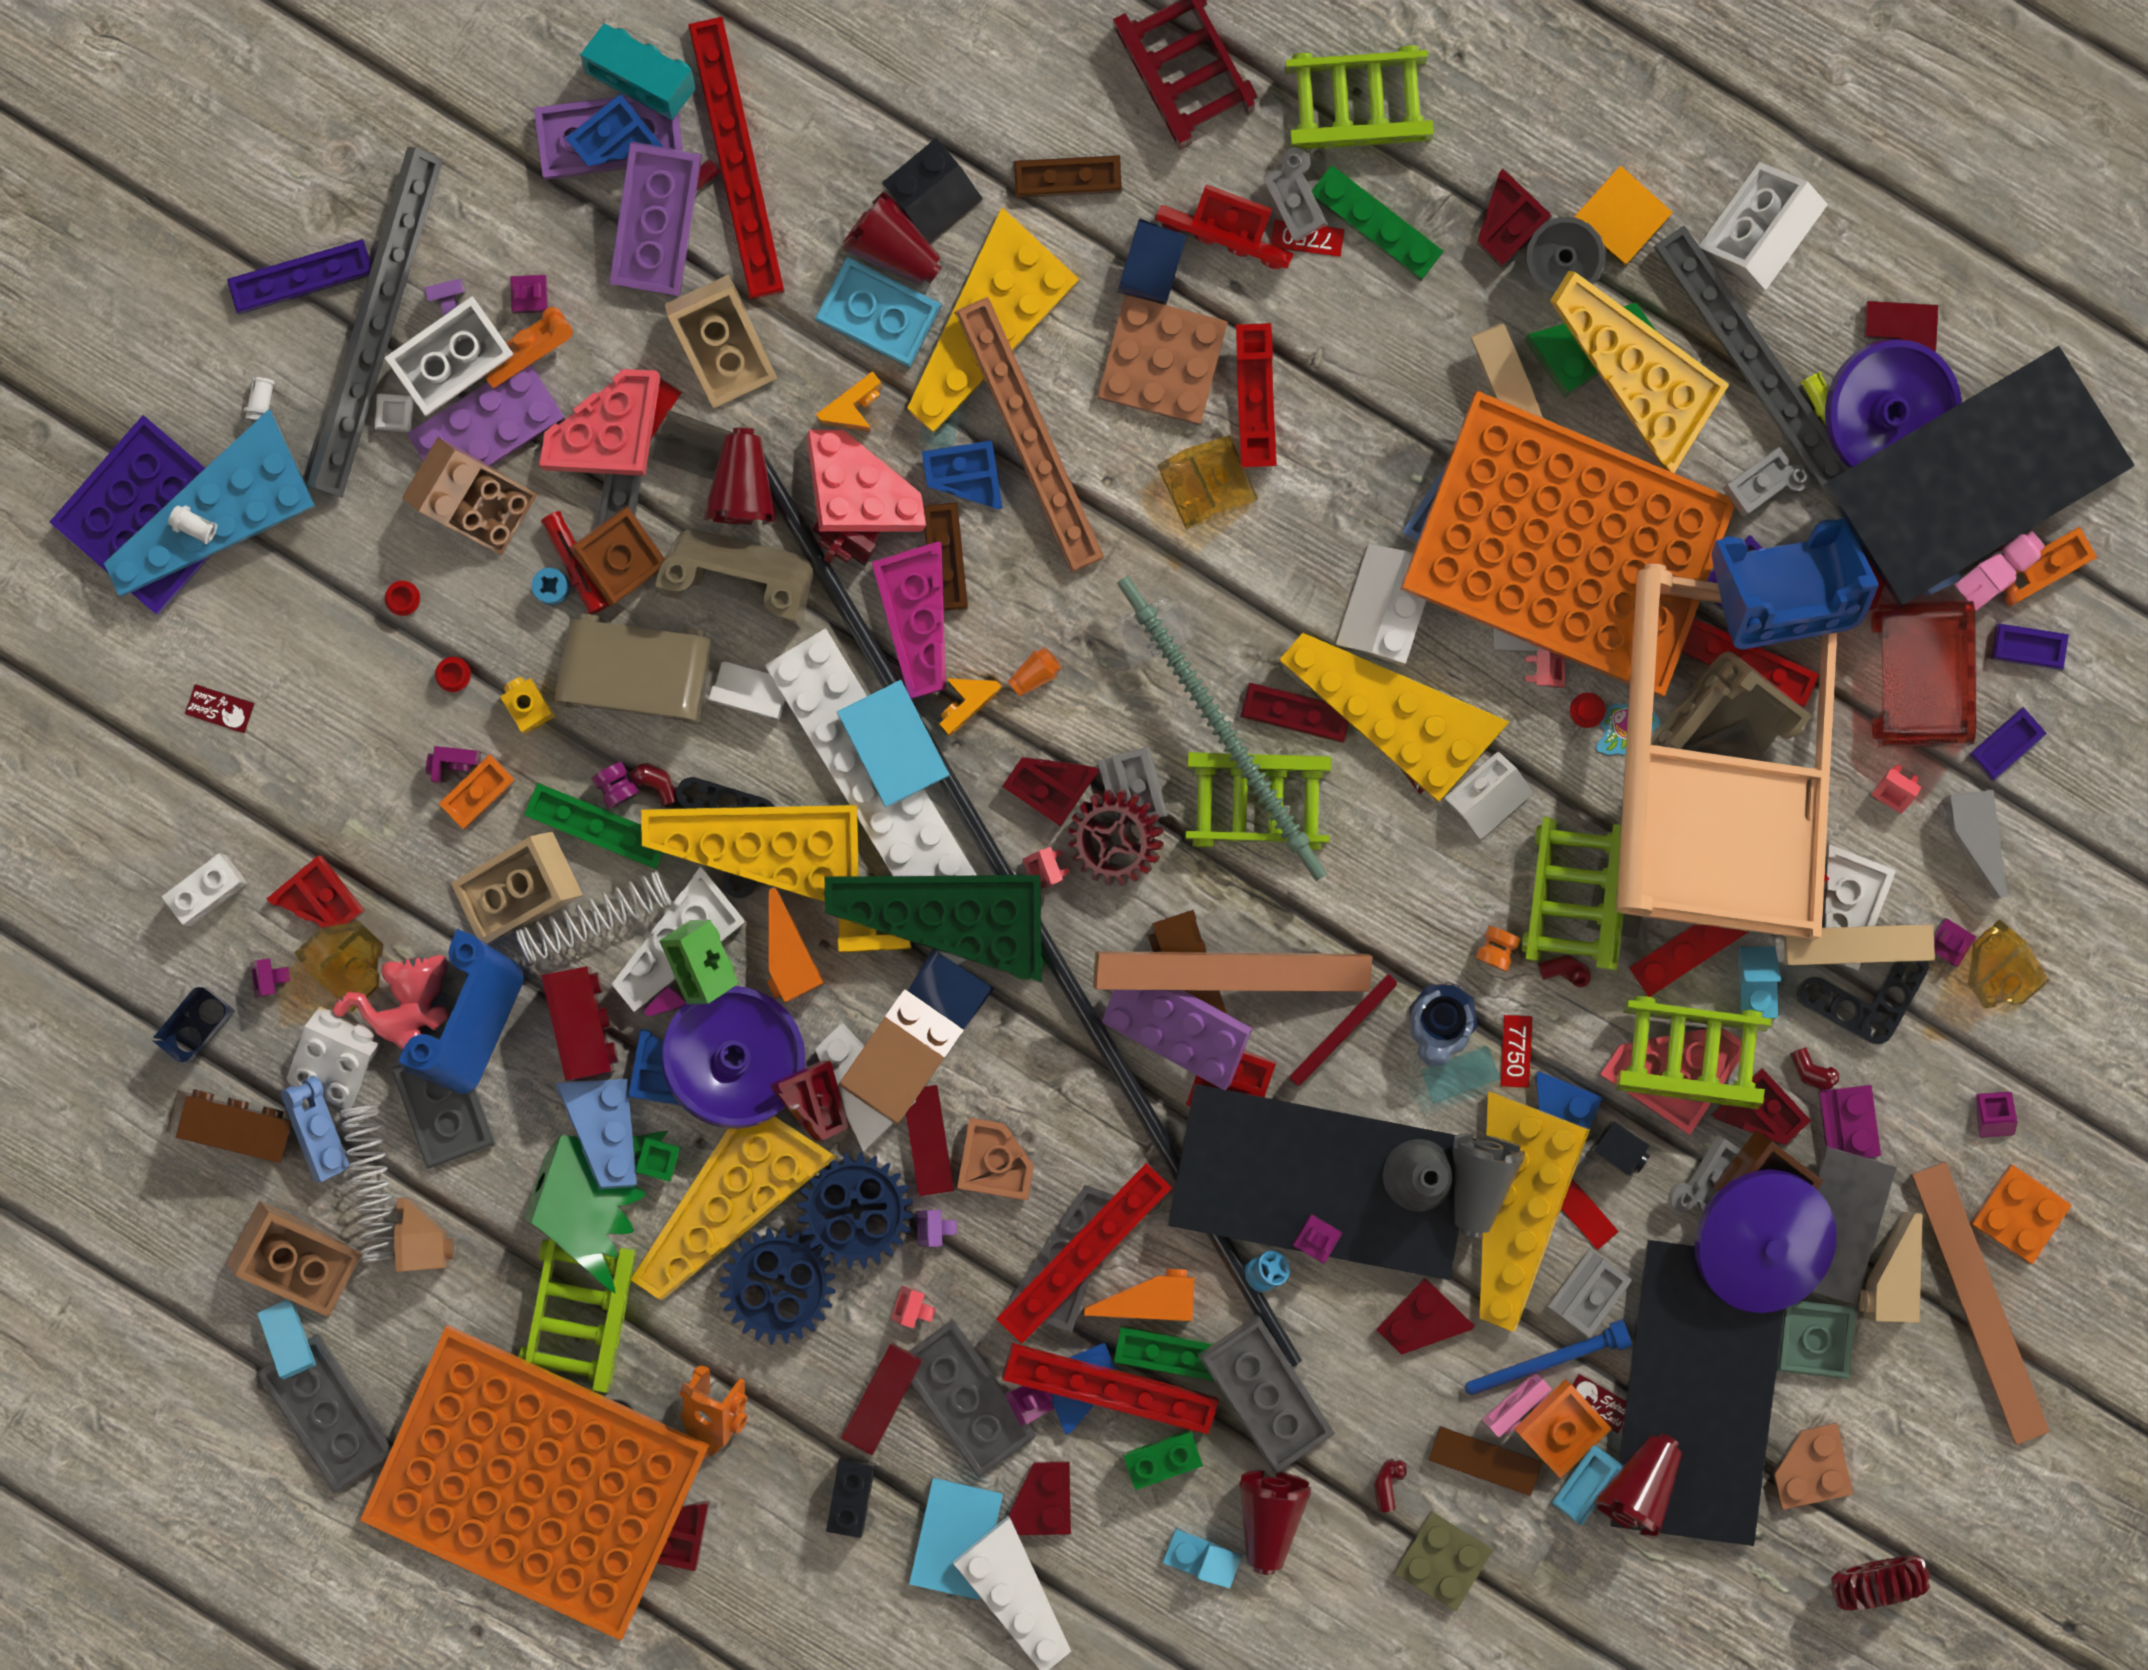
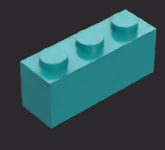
M603 23L580 53L585 74L670 120L674 119L696 89L692 70L685 62L679 59H670L652 44L646 43L644 45L633 39L622 28L615 29Z

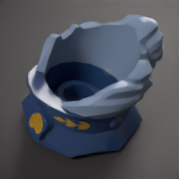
M1446 982L1445 984L1427 985L1409 1007L1411 1037L1420 1045L1417 1054L1422 1061L1431 1067L1442 1066L1449 1061L1450 1055L1461 1052L1467 1046L1470 1036L1478 1027L1474 998L1454 983Z

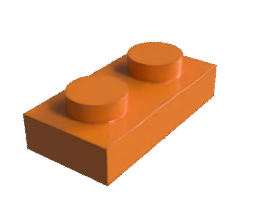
M489 754L439 805L463 830H466L516 780Z

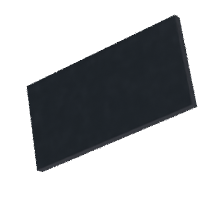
M2057 346L1831 479L1823 486L1894 600L1901 607L2020 534L2127 472L2135 465L2060 346Z
M1195 1084L1167 1226L1301 1251L1292 1244L1308 1216L1312 1214L1342 1232L1329 1257L1450 1280L1460 1230L1454 1224V1184L1448 1197L1437 1207L1426 1211H1411L1399 1206L1391 1199L1385 1190L1382 1174L1390 1152L1401 1143L1415 1139L1436 1143L1446 1151L1453 1164V1140L1456 1135ZM1428 1172L1424 1175L1425 1182L1428 1180Z
M1647 1239L1618 1462L1624 1466L1650 1436L1658 1437L1660 1433L1672 1437L1679 1443L1677 1448L1682 1452V1457L1660 1533L1754 1546L1785 1309L1767 1313H1754L1729 1305L1710 1289L1701 1276L1696 1262L1695 1246ZM1610 1519L1611 1527L1625 1528ZM1630 1526V1528H1629V1529H1632V1530H1639V1531L1642 1530V1528H1640V1527L1635 1528V1527Z

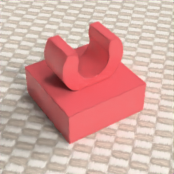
M1537 649V656L1529 655L1525 657V662L1537 664V673L1533 676H1525L1526 681L1543 687L1565 688L1564 657L1544 649Z
M1898 764L1885 774L1876 785L1871 796L1902 814L1917 797L1921 786L1917 784V775L1914 774L1911 779H1908L1900 774L1902 766Z
M1048 847L1022 859L1028 875H1040L1041 890L1063 881L1062 877L1070 873L1069 868L1059 870L1055 858L1063 855L1062 850L1052 851L1051 847Z
M901 1285L890 1319L901 1325L914 1328L917 1318L932 1322L936 1308L922 1303L924 1293Z

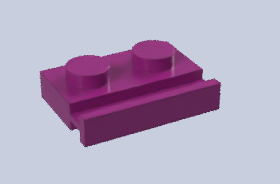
M1872 1085L1818 1091L1825 1147L1828 1146L1866 1158L1881 1156Z

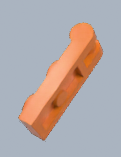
M557 307L547 308L543 312L541 320L527 329L520 330L512 339L506 342L514 355L485 375L486 380L493 389L571 338L573 334L572 327L565 320L561 310Z
M2080 527L2046 545L2040 551L2041 558L2027 570L2021 572L2028 585L2019 589L2016 583L2013 582L2004 590L2006 594L2004 600L2008 607L2098 558Z

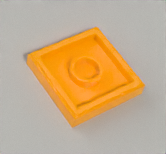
M1620 165L1574 217L1589 223L1601 236L1606 251L1625 267L1673 212Z

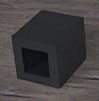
M1615 1121L1609 1122L1590 1150L1626 1175H1631L1633 1170L1639 1173L1650 1157L1646 1153L1650 1145Z

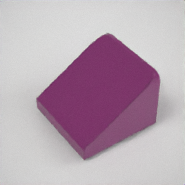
M668 986L648 1005L644 1013L648 1017L657 1016L680 1009L686 1001L672 987Z
M2012 1091L1976 1094L1979 1137L2014 1135L2018 1121Z

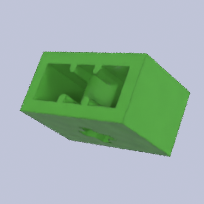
M689 920L659 940L687 1004H709L739 983L734 973V966L721 944L720 934L711 920Z

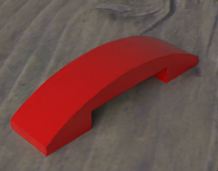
M1272 323L1236 324L1241 468L1277 466L1272 366Z

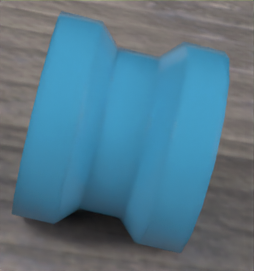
M555 568L541 569L535 574L531 583L535 597L546 605H559L569 595L570 585L568 579Z
M1267 1251L1250 1260L1245 1267L1246 1281L1251 1288L1258 1292H1267L1285 1283L1290 1273L1287 1259L1277 1251ZM1262 1267L1265 1268L1266 1276L1263 1273Z

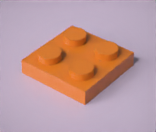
M2009 1164L1970 1224L2029 1264H2033L2072 1204L2014 1165Z
M1566 1379L1514 1428L1518 1435L1560 1479L1589 1452L1593 1445H1596L1612 1429Z

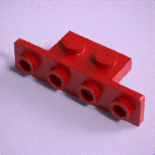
M1208 184L1204 187L1194 216L1166 205H1161L1155 216V220L1162 222L1161 226L1175 232L1183 230L1195 235L1194 238L1205 244L1213 245L1216 242L1228 247L1229 252L1237 256L1247 257L1251 255L1259 258L1263 265L1272 269H1281V267L1288 269L1294 255L1292 252L1261 241L1272 208Z

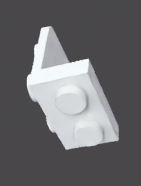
M319 1007L304 1026L287 1081L290 1085L298 1087L302 1085L303 1080L314 1075L323 1086L322 1095L324 1100L343 1109H349L355 1103L367 1066L381 1047L383 1038L378 1036L367 1025L358 1024L343 1016L337 1017L334 1015L333 1010Z

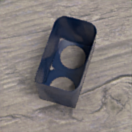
M1139 218L1117 293L1166 305L1187 236Z
M932 949L908 992L965 1030L995 988L962 966L955 964L936 949Z
M196 987L191 990L154 1035L153 1038L160 1040L152 1041L176 1061L193 1063L236 1010L208 987ZM216 999L223 1005L224 1015L218 1023L207 1024L200 1018L199 1008L205 1000ZM184 1027H194L201 1035L200 1046L192 1052L181 1050L176 1042L178 1032Z

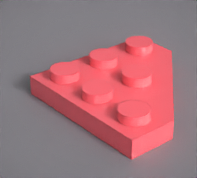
M622 369L612 377L613 382L598 394L596 392L592 393L573 409L574 413L559 425L555 423L545 431L539 466L545 471L645 476L661 378L658 371Z
M809 430L806 439L819 531L922 532L924 530L926 522L922 495L918 490L845 430Z
M1721 1027L1716 1078L1720 1079L1719 1083L1725 1084L1739 1063L1742 1040ZM1707 1028L1685 1032L1680 1072L1684 1074V1079L1698 1080V1076H1702ZM1670 1035L1648 1039L1645 1068L1648 1069V1074L1662 1076V1072L1666 1071ZM1633 1042L1619 1045L1599 1075L1616 1085V1076L1621 1070L1626 1071V1068L1631 1064ZM1625 1092L1688 1135L1692 1133L1711 1105V1103Z

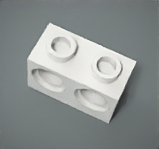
M219 853L161 897L181 924L191 927L248 883L227 855Z

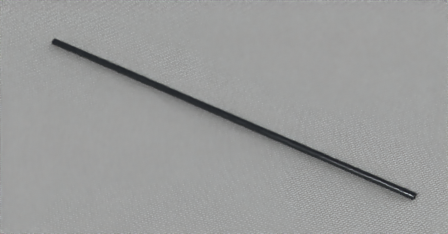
M764 453L772 501L803 554L810 561L816 576L882 687L885 688L899 681L831 564L824 561V552ZM921 718L949 773V777L939 781L941 787L994 875H1014ZM1041 920V955L1176 1181L1181 1157L1179 1151ZM1207 1234L1254 1315H1258L1290 1365L1293 1367L1302 1361L1300 1355L1262 1292L1251 1288L1246 1281V1264L1231 1239Z

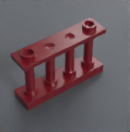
M1178 0L1138 22L1136 19L1130 22L1126 13L1113 19V28L1179 150L1192 144L1191 133L1195 131L1194 127L1240 103L1243 104L1247 114H1250L1255 109L1254 100L1258 98L1251 82L1248 79L1242 80L1204 9L1208 5L1206 0ZM1190 10L1193 11L1201 29L1155 53L1153 50L1146 51L1141 42L1145 38L1144 34ZM1209 41L1218 58L1217 60L1172 84L1169 81L1163 83L1157 72L1162 69L1161 65ZM1223 72L1226 73L1234 91L1188 115L1186 112L1180 115L1174 103L1178 101L1179 95Z

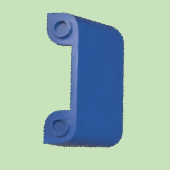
M1844 518L1837 520L1827 519L1817 523L1808 541L1747 552V545L1743 539L1728 536L1721 540H1716L1711 553L1728 632L1734 646L1739 649L1760 647L1851 630L1865 619L1879 586L1859 542Z
M457 929L450 944L448 954L452 964L459 970L466 972L465 984L440 1040L430 1035H415L406 1043L398 1062L410 1074L455 1093L465 1094L476 1089L480 1083L522 988L524 975L518 963L477 937Z

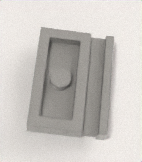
M1150 747L1140 748L1098 761L1105 791L1111 789L1116 798L1120 790H1126L1127 801L1134 794L1140 796L1138 806L1141 807L1147 802L1150 803L1151 807L1146 811L1149 817L1153 814H1158L1159 818L1168 816ZM1111 811L1115 823V821L1120 817L1121 813L1117 811Z
M1589 1248L1547 1307L1591 1338L1632 1282V1279Z

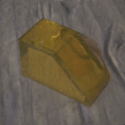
M2000 919L1973 942L1968 986L1983 1008L1996 1007V1004L2000 1002H2009L2011 1005L2024 1004L2050 981L2027 942Z
M360 921L320 928L294 952L309 974L337 999L349 991L364 993L366 998H368L379 986L380 975L377 972L379 957H382L383 942ZM352 1005L349 1010L353 1012L357 1007Z

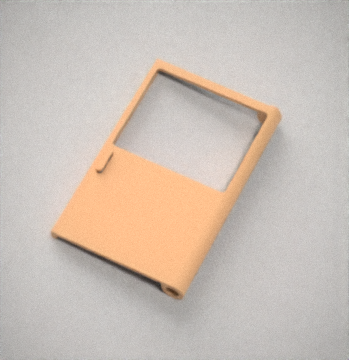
M1646 564L1644 569L1639 570L1636 575L1616 911L1635 916L1810 940L1818 939L1821 937L1837 633L1822 635L1814 768L1651 745L1660 594L1722 603L1718 583L1674 577L1671 572L1666 570L1664 565Z

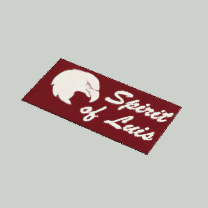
M195 684L185 714L245 733L255 703Z
M1578 1374L1573 1387L1612 1428L1611 1430L1618 1434L1623 1426L1626 1401Z

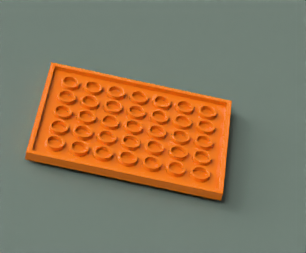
M1476 391L1472 396L1400 590L1630 685L1637 572L1644 569L1646 564H1661L1666 566V570L1671 572L1674 577L1707 582L1713 567L1711 557L1713 546L1716 540H1721L1724 537L1735 506L1725 494L1480 391ZM1660 594L1654 681L1655 696L1662 698L1666 695L1700 603L1699 599Z
M447 1325L434 1350L360 1521L622 1641L710 1445Z

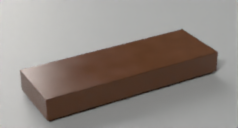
M1120 155L1014 161L1016 198L1122 193Z
M958 503L923 506L926 522L924 528L926 545L941 542L944 612L968 609Z
M1439 1426L1428 1458L1429 1461L1528 1496L1532 1495L1543 1463L1542 1461L1443 1426Z

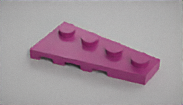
M934 542L872 562L906 689L911 699L946 689L941 542Z

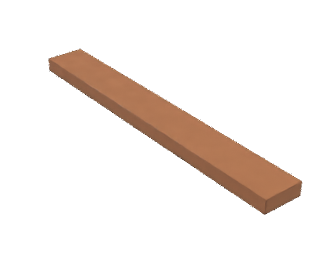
M989 297L955 311V315L1070 572H1075L1104 559V555Z
M1095 951L1093 987L1096 990L1370 992L1372 956L1369 954Z
M1942 1162L1910 1174L2014 1444L2017 1445L2049 1433L2050 1430L1947 1163Z

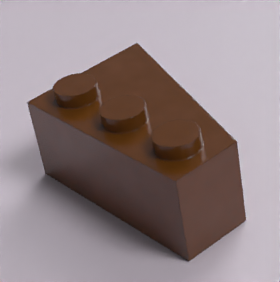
M1194 909L1152 923L1153 932L1147 934L1153 952L1207 951L1196 922ZM1184 990L1216 1009L1227 1013L1220 990Z
M193 1089L192 1093L177 1090L167 1127V1132L172 1136L281 1163L291 1127V1121L283 1118L284 1111L263 1106L262 1112L249 1109V1102L228 1097L226 1103L213 1099L214 1094Z

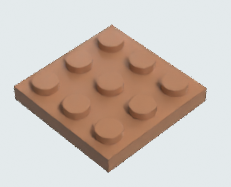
M1125 294L1098 399L1201 426L1228 321Z

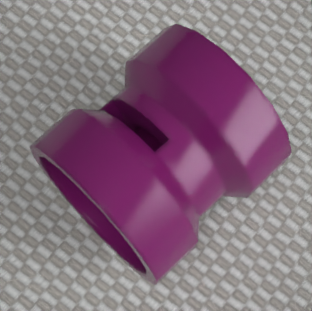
M622 761L605 768L591 778L594 786L597 789H601L604 794L603 802L608 810L618 807L639 794L635 784L627 779V770Z

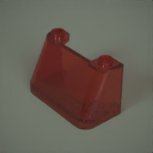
M1972 600L1906 603L1901 607L1897 603L1877 605V611H1872L1871 630L1872 633H1878V638L1882 640V710L1879 713V718H1873L1872 737L1873 739H1878V748H1964L1974 744L1976 738V629L1974 602Z

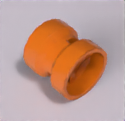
M1488 925L1484 935L1486 938L1485 944L1478 949L1475 959L1507 972L1511 964L1510 955L1513 950L1518 948L1521 938ZM1493 943V944H1495V945H1498V946H1500V947L1505 948L1506 950H1502V949H1500V948H1498V947H1495V946H1493V945H1491V944Z

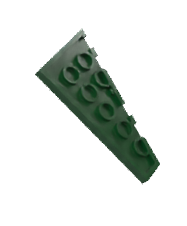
M1040 875L824 877L825 914L1042 983Z

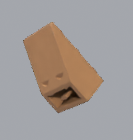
M437 437L402 499L422 514L502 555L538 494L464 450Z

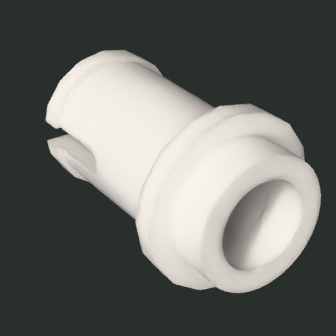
M252 377L248 407L243 409V412L246 413L245 420L256 422L269 409L275 381L262 377Z
M176 506L168 520V524L172 526L173 531L177 533L182 531L202 541L204 544L209 543L213 539L217 530L216 523L192 513L188 506Z

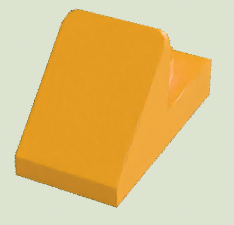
M872 371L816 414L817 419L822 425L871 432L869 424L856 408L859 405L866 408L881 396L878 392L883 388L881 381Z
M947 678V682L963 698L964 702L959 705L955 701L941 713L940 716L944 720L939 724L940 727L951 737L1002 690V686L997 681Z

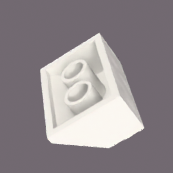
M1759 162L1702 240L1699 247L1703 253L1741 280L1766 290L1828 204L1808 181Z
M472 296L384 358L425 416H428L514 354Z
M1368 544L1335 646L1404 667L1426 600L1400 590L1413 553Z

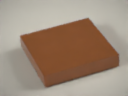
M628 506L618 511L569 547L609 606H613L657 574L664 560V557Z

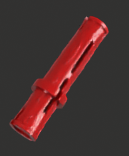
M561 511L547 515L541 520V523L544 525L557 554L571 578L569 580L571 588H576L588 610V614L594 615L609 606L576 557L573 555L574 558H570L559 537L560 534L563 536L568 547L576 543L562 517ZM576 567H579L591 590L590 592L584 586Z

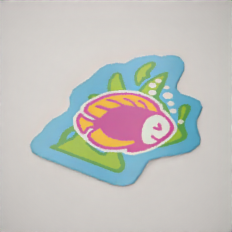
M1629 703L1611 704L1608 706L1606 716L1600 723L1601 727L1605 730V734L1597 743L1596 750L1598 752H1603L1606 755L1626 754ZM1654 712L1652 714V731L1661 724L1660 718Z

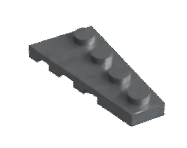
M1088 1185L1083 1186L1004 1309L1110 1201L1114 1194ZM1093 1271L1043 1323L1072 1333Z

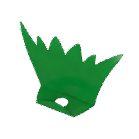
M669 1131L633 1136L634 1159L641 1155L645 1137L661 1141ZM560 1135L544 1157L524 1218L528 1223L536 1226L556 1242L604 1287L616 1293L613 1279L602 1253L612 1257H618V1254L606 1234H630L634 1232L631 1222L617 1206L634 1203L642 1199L646 1193L637 1186L598 1189L583 1154L579 1138ZM635 1161V1172H636V1168H637V1165H638V1162H636V1161Z

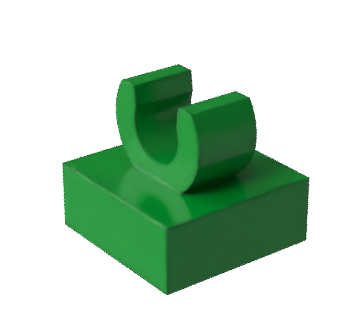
M645 1137L636 1172L671 1182L681 1147Z

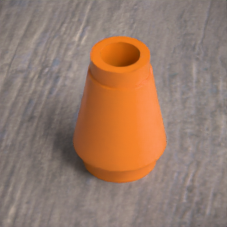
M1044 646L1039 651L1035 649L1008 682L1014 691L1022 697L1025 693H1029L1057 678L1056 673L1062 669V666Z

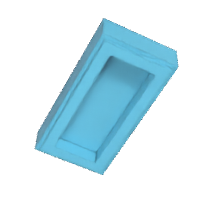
M287 1299L257 1313L280 1378L284 1380L316 1366L293 1301Z
M1593 1445L1552 1503L1579 1525H1583L1598 1505L1593 1503L1594 1499L1623 1465L1600 1447Z

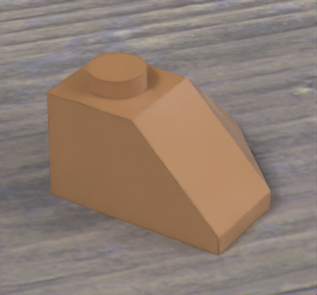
M410 1197L397 1198L396 1210L397 1213H402L403 1220H398L394 1229L396 1272L449 1267V1260H454L453 1238H447V1230Z

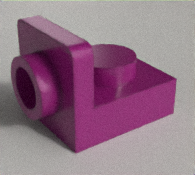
M434 746L433 754L428 753L426 774L431 775V782L442 784L444 763H449L448 770L470 772L471 765L478 766L480 764L481 752Z

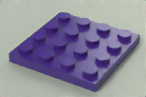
M142 415L49 523L108 573L104 563L194 480L205 467L146 416ZM211 556L131 593L159 616Z

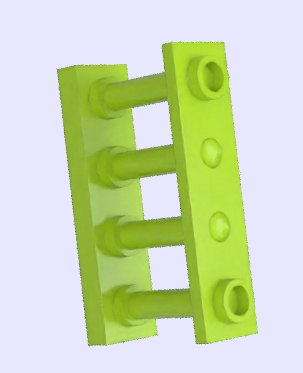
M1407 45L1399 47L1398 52L1314 58L1312 53L1293 54L1292 59L1285 60L1284 71L1285 74L1296 73L1300 124L1297 125V129L1290 131V148L1300 147L1304 150L1432 141L1434 135L1433 120H1424V116H1420L1417 65L1426 64L1428 50H1419V46ZM1402 66L1406 117L1403 118V122L1389 123V119L1385 118L1381 67ZM1367 68L1371 119L1367 121V125H1353V121L1349 120L1346 70ZM1332 71L1335 122L1332 123V127L1318 128V124L1314 123L1311 72Z
M1188 752L1187 769H1195L1194 775L1198 776L1196 831H1186L1185 840H1193V847H1214V841L1288 842L1286 837H1281L1282 830L1275 829L1277 822L1275 820L1270 821V812L1268 813V833H1247L1248 779L1246 777L1241 778L1243 773L1241 769H1235L1237 762L1235 760L1230 761L1231 753ZM1247 754L1248 756H1254L1252 762L1255 765H1260L1258 771H1266V777L1271 781L1270 789L1277 790L1275 794L1277 799H1283L1284 778H1287V772H1302V778L1305 779L1304 832L1310 839L1308 845L1311 850H1321V844L1329 843L1330 835H1318L1319 779H1323V773L1331 772L1332 756ZM1216 770H1230V776L1234 777L1232 832H1211L1212 776H1216Z
M1543 817L1542 825L1537 826L1535 833V845L1539 846L1530 927L1529 931L1524 932L1522 951L1526 953L1527 960L1540 962L1541 951L1592 956V959L1597 961V968L1617 971L1624 918L1623 913L1616 911L1621 825L1613 824L1612 832H1608L1607 835L1556 830L1557 820ZM1554 844L1604 849L1607 854H1610L1608 868L1598 871L1552 866ZM1550 880L1601 885V888L1605 889L1604 904L1600 903L1597 907L1548 901ZM1546 915L1597 921V925H1601L1600 938L1595 939L1594 942L1543 937Z
M1635 996L1634 1000L1627 1001L1623 1013L1636 1015L1631 1064L1626 1068V1071L1621 1070L1616 1076V1091L1758 1109L1763 1104L1765 1089L1755 1088V1083L1752 1082L1757 1031L1766 1032L1770 1028L1772 1019L1763 1018V1013L1753 1010H1742L1740 1015L1655 1003V998L1647 996ZM1650 1017L1671 1019L1666 1071L1662 1072V1076L1648 1074V1069L1645 1068ZM1686 1022L1707 1024L1702 1076H1698V1080L1684 1079V1074L1680 1073ZM1722 1026L1743 1029L1738 1081H1734L1733 1085L1719 1083L1720 1079L1716 1078Z
M550 1237L548 1240L543 1239L539 1252V1261H544L528 1346L522 1345L519 1358L541 1368L587 1376L589 1381H594L592 1390L604 1393L609 1392L632 1282L630 1279L633 1276L638 1249L621 1247L618 1257L602 1254L610 1274L615 1275L613 1283L616 1293H613L607 1288L604 1292L553 1282L552 1276L556 1260L573 1264L579 1263ZM548 1296L600 1305L602 1310L608 1311L605 1325L599 1324V1327L545 1317ZM545 1331L595 1341V1345L601 1346L598 1360L592 1359V1362L540 1353L538 1352L541 1332Z

